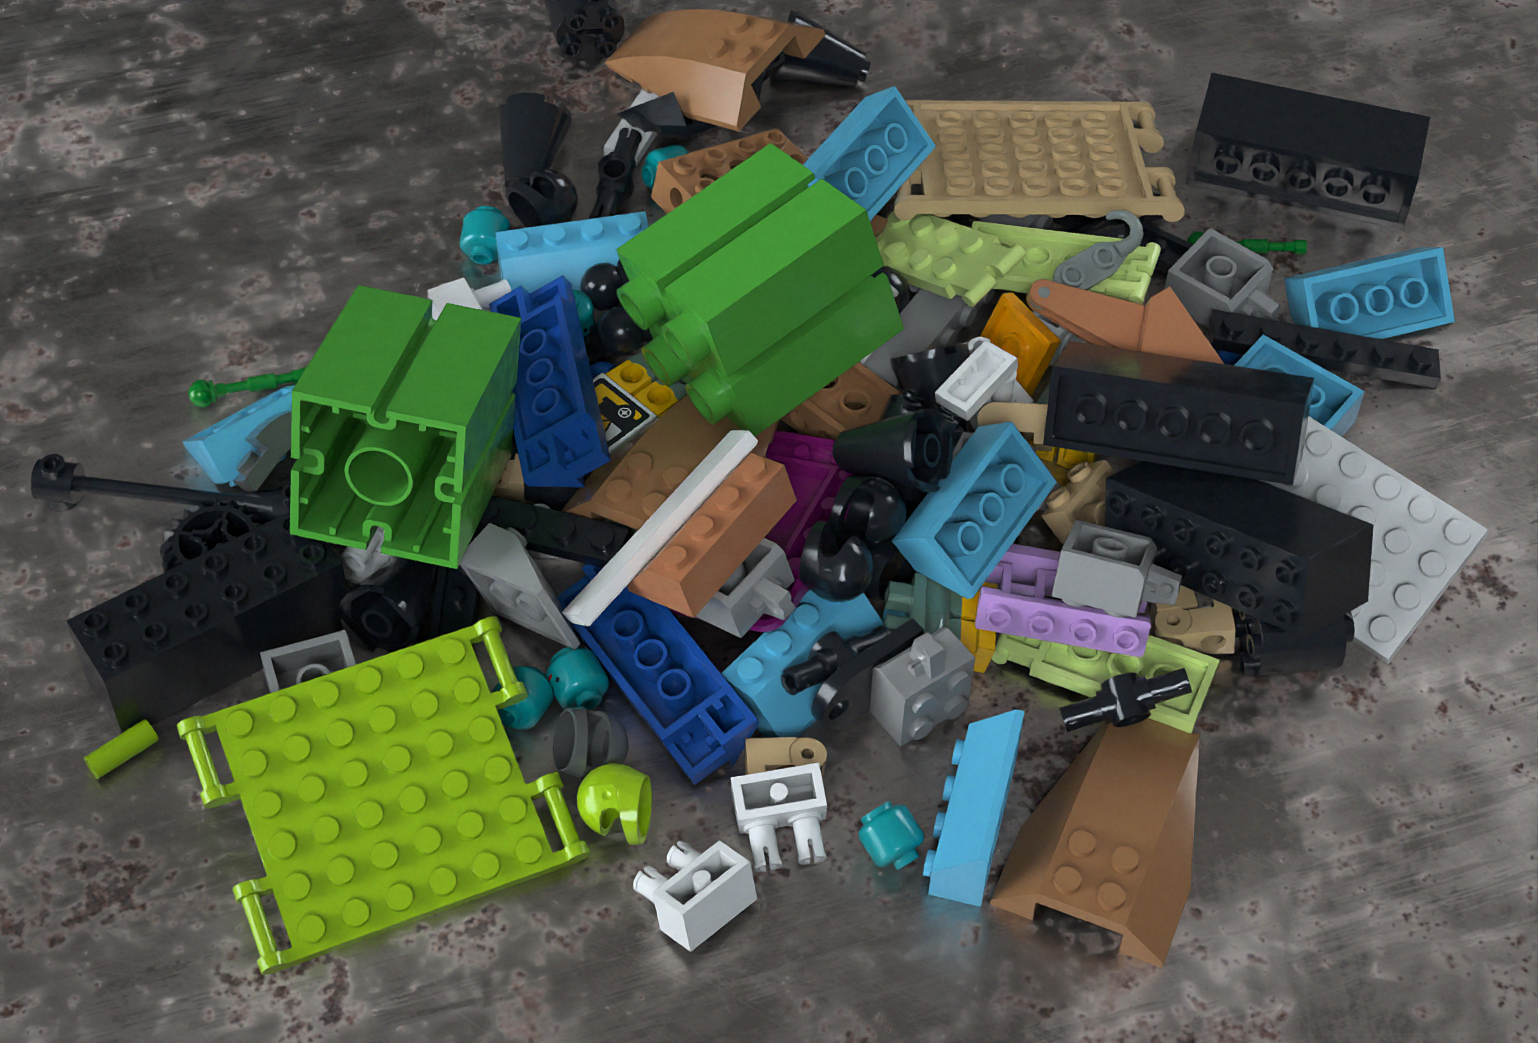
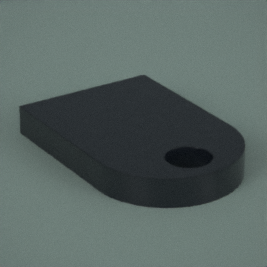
M912 618L842 665L825 681L817 692L811 706L812 716L824 729L836 731L848 726L869 712L873 668L910 648L913 641L924 634V629Z

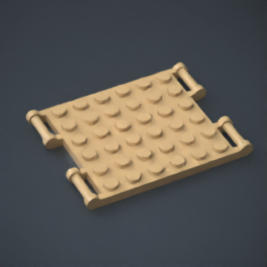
M905 100L936 147L896 191L897 199L894 201V213L900 220H910L916 214H933L937 217H949L952 214H970L974 217L1008 214L1016 218L1028 215H1047L1053 218H1062L1066 215H1085L1090 218H1100L1114 210H1126L1133 213L1137 218L1142 215H1162L1168 222H1176L1184 216L1183 202L1176 196L1174 189L1176 181L1173 171L1167 167H1145L1140 147H1143L1144 151L1148 153H1156L1164 145L1162 134L1155 127L1154 108L1148 102ZM1132 119L1140 125L1141 129H1134ZM921 184L922 195H911V185ZM1151 185L1160 192V196L1153 195Z

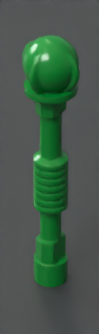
M1201 231L1193 232L1186 241L1195 244L1204 233ZM1242 239L1241 241H1235L1257 254H1267L1268 251H1282L1305 255L1307 251L1306 240L1294 239L1293 242H1269L1267 239Z
M306 367L291 370L290 373L275 375L274 373L252 376L248 377L246 381L229 384H214L212 380H209V382L197 380L190 386L188 397L196 406L207 407L212 401L216 403L217 398L224 397L229 393L246 390L257 392L277 388L279 384L290 382L296 384Z

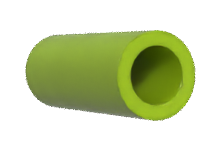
M143 719L86 755L84 761L92 774L99 779L158 742L159 739L149 722Z

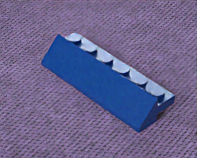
M562 275L531 294L525 288L519 286L489 304L490 312L521 318L517 382L512 391L513 394H516L513 430L523 481L527 486L585 487L583 476L611 461L572 285Z
M588 564L582 567L585 576L557 596L563 610L603 568ZM626 586L590 626L570 622L577 636L588 650L595 653L602 668L693 785H696L727 761L734 766L745 748V738H751L759 725V721L666 606L629 592Z

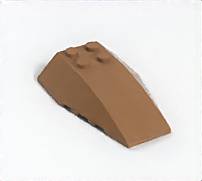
M708 9L667 11L648 16L605 63L608 68L628 81L639 83L641 88L649 94L653 92L661 97L674 92L683 116L740 131L761 108L751 86L758 76L780 52L784 51V54L805 59L826 34L824 29L772 17Z
M687 394L631 440L610 455L611 461L596 468L584 482L585 487H580L560 512L604 521L605 518L639 530L731 430L742 429L727 417H724L715 425L710 424L697 411ZM780 419L755 436L758 442L750 453L766 458L768 445L772 443Z
M1149 718L1137 724L1120 728L1114 727L1113 723L1106 724L1104 722L1020 828L990 900V905L1033 920L1038 905L1042 904L1123 934L1119 949L1120 953L1162 968L1191 889L1200 735L1194 732L1190 734Z

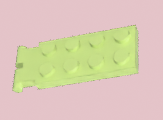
M893 211L887 218L888 222L883 233L878 237L875 236L884 266L898 270L907 280L908 284L948 299H952L955 295L962 296L963 301L970 307H974L997 284L995 276L1003 278L1026 256V251L1019 244H1014L1011 248L1002 246L996 236L931 214H916L912 219L904 221L897 218Z
M973 221L971 226L972 229L996 236L1002 246L1011 248L1014 244H1019L1026 251V256L1003 278L995 276L997 284L992 288L1028 293L1032 284L1037 280L1046 279L1052 281L1053 274L1061 263L1090 246L1100 242L1123 240L1120 238ZM1153 242L1148 243L1146 247L1138 246L1132 253L1128 254L1114 275L1087 291L1142 305L1151 281L1150 276L1153 275L1161 252V247Z
M1001 633L991 658L997 664H1005L1009 660L1029 667L1030 676L1088 697L1097 696L1096 691L1101 690V683L1120 674L1133 672L1137 673L1138 677L1146 676V679H1150L1185 668L1192 693L1155 704L1156 709L1150 710L1151 716L1149 719L1192 734L1220 662L1219 659L1151 635L1148 636L1144 655L1142 657H1135Z

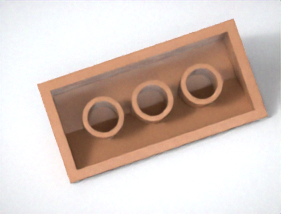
M753 453L746 456L627 585L628 591L694 618L797 501L784 464Z

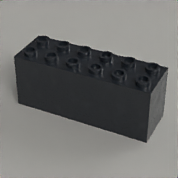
M1211 73L1196 129L1185 184L1403 230L1420 175L1430 117Z
M1070 341L1052 366L1043 445L1293 485L1303 456L1314 378Z
M1145 461L1134 464L1106 478L1105 527L1151 538L1157 547L1154 565L1182 575L1181 585L1301 638L1368 602L1374 527L1371 523L1257 479Z
M290 512L66 620L86 679L121 734L143 719L147 720L152 726L262 670L263 665L260 652L328 635L344 628L341 622V616L344 612L343 606L340 607V602L348 592L343 564L329 543L291 535Z

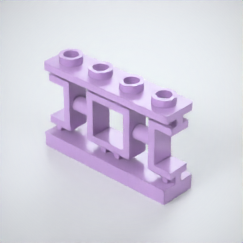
M1012 544L985 581L998 584L997 588L999 589L981 586L975 618V627L977 629L1135 657H1142L1144 655L1151 628L1149 615L1137 614L1136 618L1130 616L1117 618L1106 614L1103 609L1087 605L1084 607H1073L1065 604L1062 600L1044 597H1052L1061 552ZM1142 601L1139 613H1145L1147 602Z

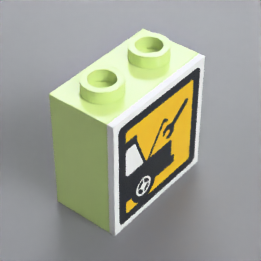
M601 373L593 379L611 455L656 420L657 415L604 373Z

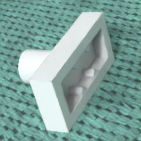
M985 340L935 392L936 402L968 421L975 413H979L983 406L992 402L991 396L1017 370V358Z

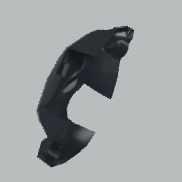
M784 51L780 52L751 84L758 100L763 82L784 65L786 61ZM674 92L617 114L632 127L639 128L645 133L656 132L658 135L667 138L683 139L698 137L724 128L702 121L692 123L691 118L682 115Z

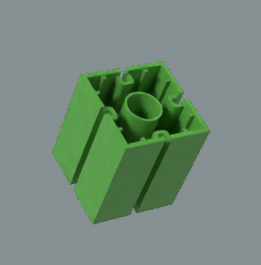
M772 143L616 249L629 282L617 289V295L630 318L641 329L647 330L649 328L653 340L644 345L641 351L652 372L667 387L682 379L686 383L685 389L692 404L710 424L715 425L724 417H727L740 429L749 430L754 437L904 330L887 275L882 272L875 278L871 276L882 268L884 264L867 210L822 178L808 187V184L815 180L814 173Z
M358 285L292 390L291 458L297 459L291 469L290 534L367 550L378 527H381L384 530V541L381 545L380 553L458 569L511 457L516 394H513L512 391L517 382L521 318L446 303L436 321L432 318L433 300Z

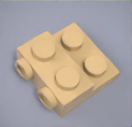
M1107 460L1088 463L1087 461L1078 463L1067 473L1070 482L1066 487L1054 490L1045 499L1049 507L1041 516L1062 545H1064L1076 520L1105 526L1106 478L1115 474Z

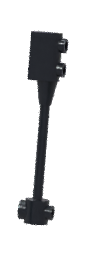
M49 454L42 459H38L33 467L31 493L34 499L47 500L49 507L59 512L73 509L79 503L83 493L199 506V502H201L205 507L213 506L216 498L221 506H226L231 500H234L236 509L247 505L249 514L260 513L262 519L267 523L290 512L291 483L273 490L231 494L87 477L81 463L65 462L61 455ZM328 542L332 548H347L344 545Z

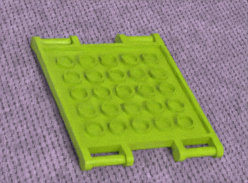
M497 617L484 618L476 624L204 716L189 717L177 724L180 738L187 741L203 788L200 797L204 807L208 809L215 808L240 799L267 876L241 882L234 886L232 890L236 902L242 903L260 955L257 963L262 975L276 973L578 863L591 855L586 841L580 840L561 792L564 785L559 773L546 774L528 784L525 783L497 710L519 703L526 699L528 694L524 683L518 682L500 637L502 628ZM484 641L502 687L501 690L494 693L489 691L472 647L473 644ZM217 731L234 780V782L226 785L220 783L204 735ZM545 797L564 846L562 850L552 853L533 804V800ZM272 893L292 947L283 951H278L260 899Z

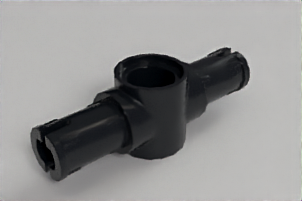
M622 128L619 132L614 151L605 155L599 161V182L596 188L597 199L589 219L614 216L618 204L632 195L634 191L632 175L636 166L634 158L642 141V135L639 131L631 129L630 135L627 137L629 129Z
M881 625L861 636L851 635L843 638L836 631L827 633L812 647L808 660L783 670L784 674L781 675L783 688L790 695H796L816 684L823 685L837 669L890 634V630Z
M1185 668L1150 679H1146V676L1138 677V674L1133 672L1124 673L1101 683V690L1096 691L1097 696L1059 707L1067 732L1104 720L1106 724L1113 723L1114 727H1127L1151 716L1150 710L1156 709L1155 704L1192 693V689Z

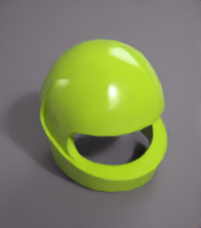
M609 763L593 769L583 779L578 789L577 808L582 820L595 833L605 836L610 831L614 820L621 817L624 834L630 845L643 844L648 835L652 809V785L649 776L628 765Z

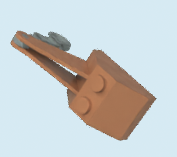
M1126 210L1111 211L1106 214V219H1122L1130 228L1128 237L1121 241L1100 242L1090 246L1061 263L1056 268L1052 281L1046 279L1037 280L1032 284L1027 293L1026 301L1032 310L1052 320L1087 344L1224 364L1171 287L1151 297L1146 305L1087 291L1114 275L1128 254L1132 253L1141 244L1143 226L1133 213Z

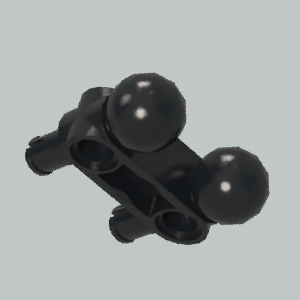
M620 259L617 262V266L608 262L596 263L591 266L581 277L580 284L581 292H584L591 299L594 309L606 311L598 321V340L608 352L618 356L630 355L638 350L644 341L649 343L653 340L649 328L647 330L641 329L630 318L623 306L617 307L621 305L617 289L629 282Z

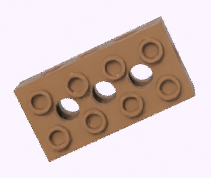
M778 128L658 162L651 198L668 214L770 143L802 165L808 158Z
M858 362L780 419L801 435L837 440L842 431L878 421L890 395H899L901 392Z

